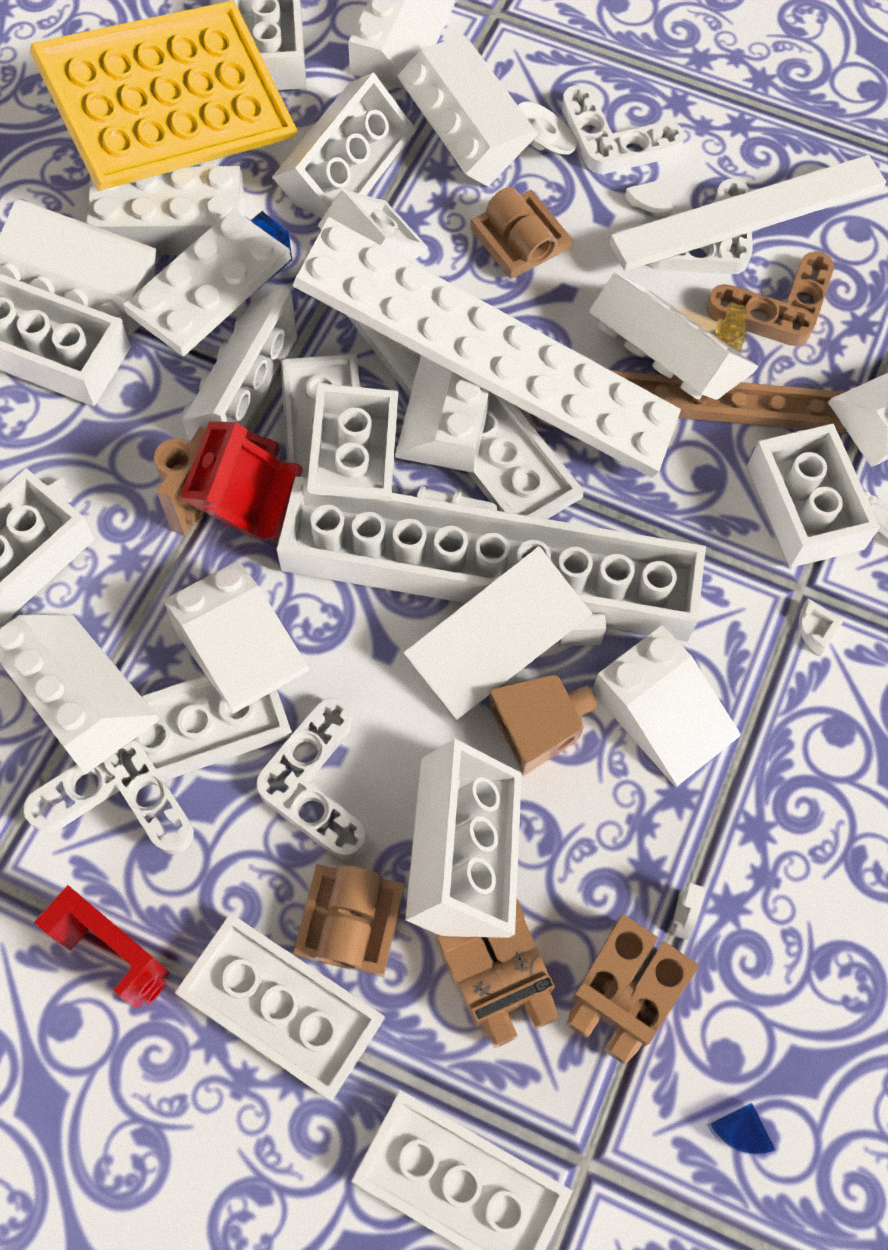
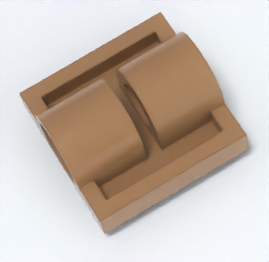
M513 187L504 188L491 198L485 213L471 219V231L510 280L571 249V236L532 189L520 195Z
M201 426L190 442L179 438L169 439L161 443L154 453V462L162 482L157 490V494L170 530L184 537L190 527L197 525L204 515V511L180 498L206 428Z
M316 864L293 955L301 959L384 977L405 884L383 879L378 873L359 867L339 866L337 869Z

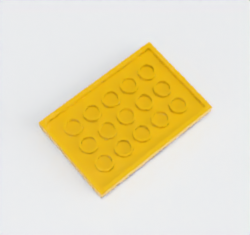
M234 0L31 44L30 54L98 191L289 140L297 133L292 118Z

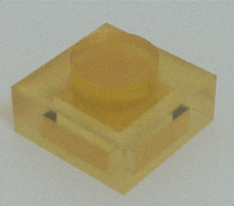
M729 304L725 318L718 320L716 337L739 353L746 338L745 305Z

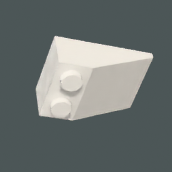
M317 383L307 483L308 494L391 501L398 391Z
M239 561L163 599L176 634L233 713L309 671L308 665L260 587Z
M661 625L597 675L592 689L593 694L675 787H678L741 735L692 656L664 625Z

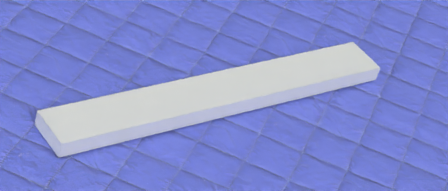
M867 155L612 234L609 244L623 270L628 271L881 191L886 180L871 157Z

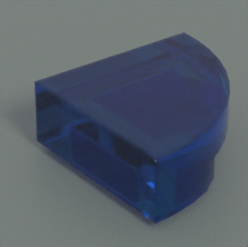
M752 1103L746 1104L707 1124L709 1130L718 1141L735 1151L756 1155L776 1150Z

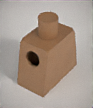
M550 675L491 690L488 707L522 776H524L580 739L584 726L579 716L596 710L597 702L589 686L586 685L567 693L560 678L557 675Z

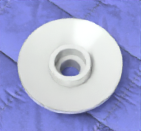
M522 102L518 105L538 132V135L530 142L533 147L541 151L546 148L560 154L573 153L577 147V140L571 129L562 119L536 103Z

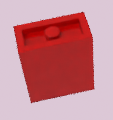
M209 421L180 498L249 538L276 541L283 527L295 476L301 477L303 467L298 463L282 462L246 439L245 436L248 429L237 422Z
M69 885L61 891L33 922L48 936L70 951L89 930L130 964V970L116 985L113 992L136 1009L140 1008L143 1003L151 1004L161 994L167 984L163 979L169 974V971Z

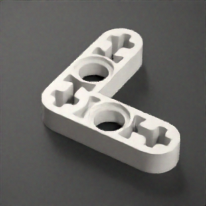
M575 85L569 87L564 92L562 114L568 127L575 135L577 147L585 165L592 172L606 174L670 159L680 153L684 131L678 124L661 122L612 134L600 106L589 88ZM580 106H583V112H582V113H580V110H581ZM585 125H592L596 127L599 131L595 133H586L581 129V127ZM635 143L640 145L643 150L633 152L628 150L626 145ZM598 145L600 153H596Z
M727 179L719 185L714 203L731 198L730 195L734 197L750 192L749 187L741 180ZM752 231L700 247L707 254L704 258L693 257L688 251L648 265L658 270L739 274L747 268L752 255ZM731 245H736V258H733L732 253L729 252Z
M329 698L321 701L263 768L257 778V788L261 799L287 821L333 856L341 860H351L357 858L366 846V832L363 824L309 783L352 728V714L349 706L340 699ZM339 712L342 724L340 726L331 724L326 729L324 737L328 743L324 744L317 735L326 725L324 715L327 713L333 716ZM314 728L316 733H313L310 730ZM303 742H310L318 749L315 759L307 763H301L293 757L295 747ZM287 761L289 766L301 775L296 777L294 772L291 771L284 781L287 791L282 793L277 790L272 795L269 794L271 789L268 781L271 779L279 781L283 778L287 770L286 766L282 763ZM308 801L321 803L324 807L322 818L314 823L303 821L299 817V810L304 803ZM334 814L338 816L334 819L335 827L344 833H347L350 829L355 830L354 840L356 844L354 846L348 843L344 844L342 848L337 846L339 843L338 836L329 828H327L324 836L320 834L329 825Z
M135 740L130 741L87 773L96 775L99 780L96 791L91 795L80 796L76 794L75 784L81 776L85 775L76 764L32 792L24 803L23 812L25 818L32 826L42 832H54L120 791L150 840L161 852L168 855L179 854L185 851L193 840L194 830L191 822L146 752ZM124 751L130 756L134 755L131 758L132 763L141 774L132 779L124 766L118 765L120 763L118 755ZM155 785L161 791L158 802L150 807L139 806L136 801L138 791L143 786ZM65 789L66 794L75 804L70 807L63 800L65 798L59 793L60 790ZM45 801L55 805L52 808L54 816L48 820L42 815L38 816L42 813L40 805ZM163 812L175 827L183 825L177 831L180 838L175 842H172L169 838L160 839L166 832L156 817Z

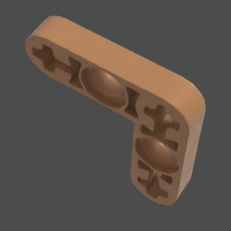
M814 251L804 255L796 272L786 303L733 285H718L710 293L706 306L707 313L713 320L790 346L803 345L810 338L816 325L834 271V263L823 252ZM812 268L818 269V276L815 281L809 279ZM807 293L814 298L815 302L805 304L796 295ZM722 300L729 302L727 307L720 305ZM741 305L745 306L743 313L739 312ZM763 310L769 315L770 319L759 321L751 315V311ZM777 317L782 318L779 325L775 324ZM793 323L800 325L799 330L792 328Z

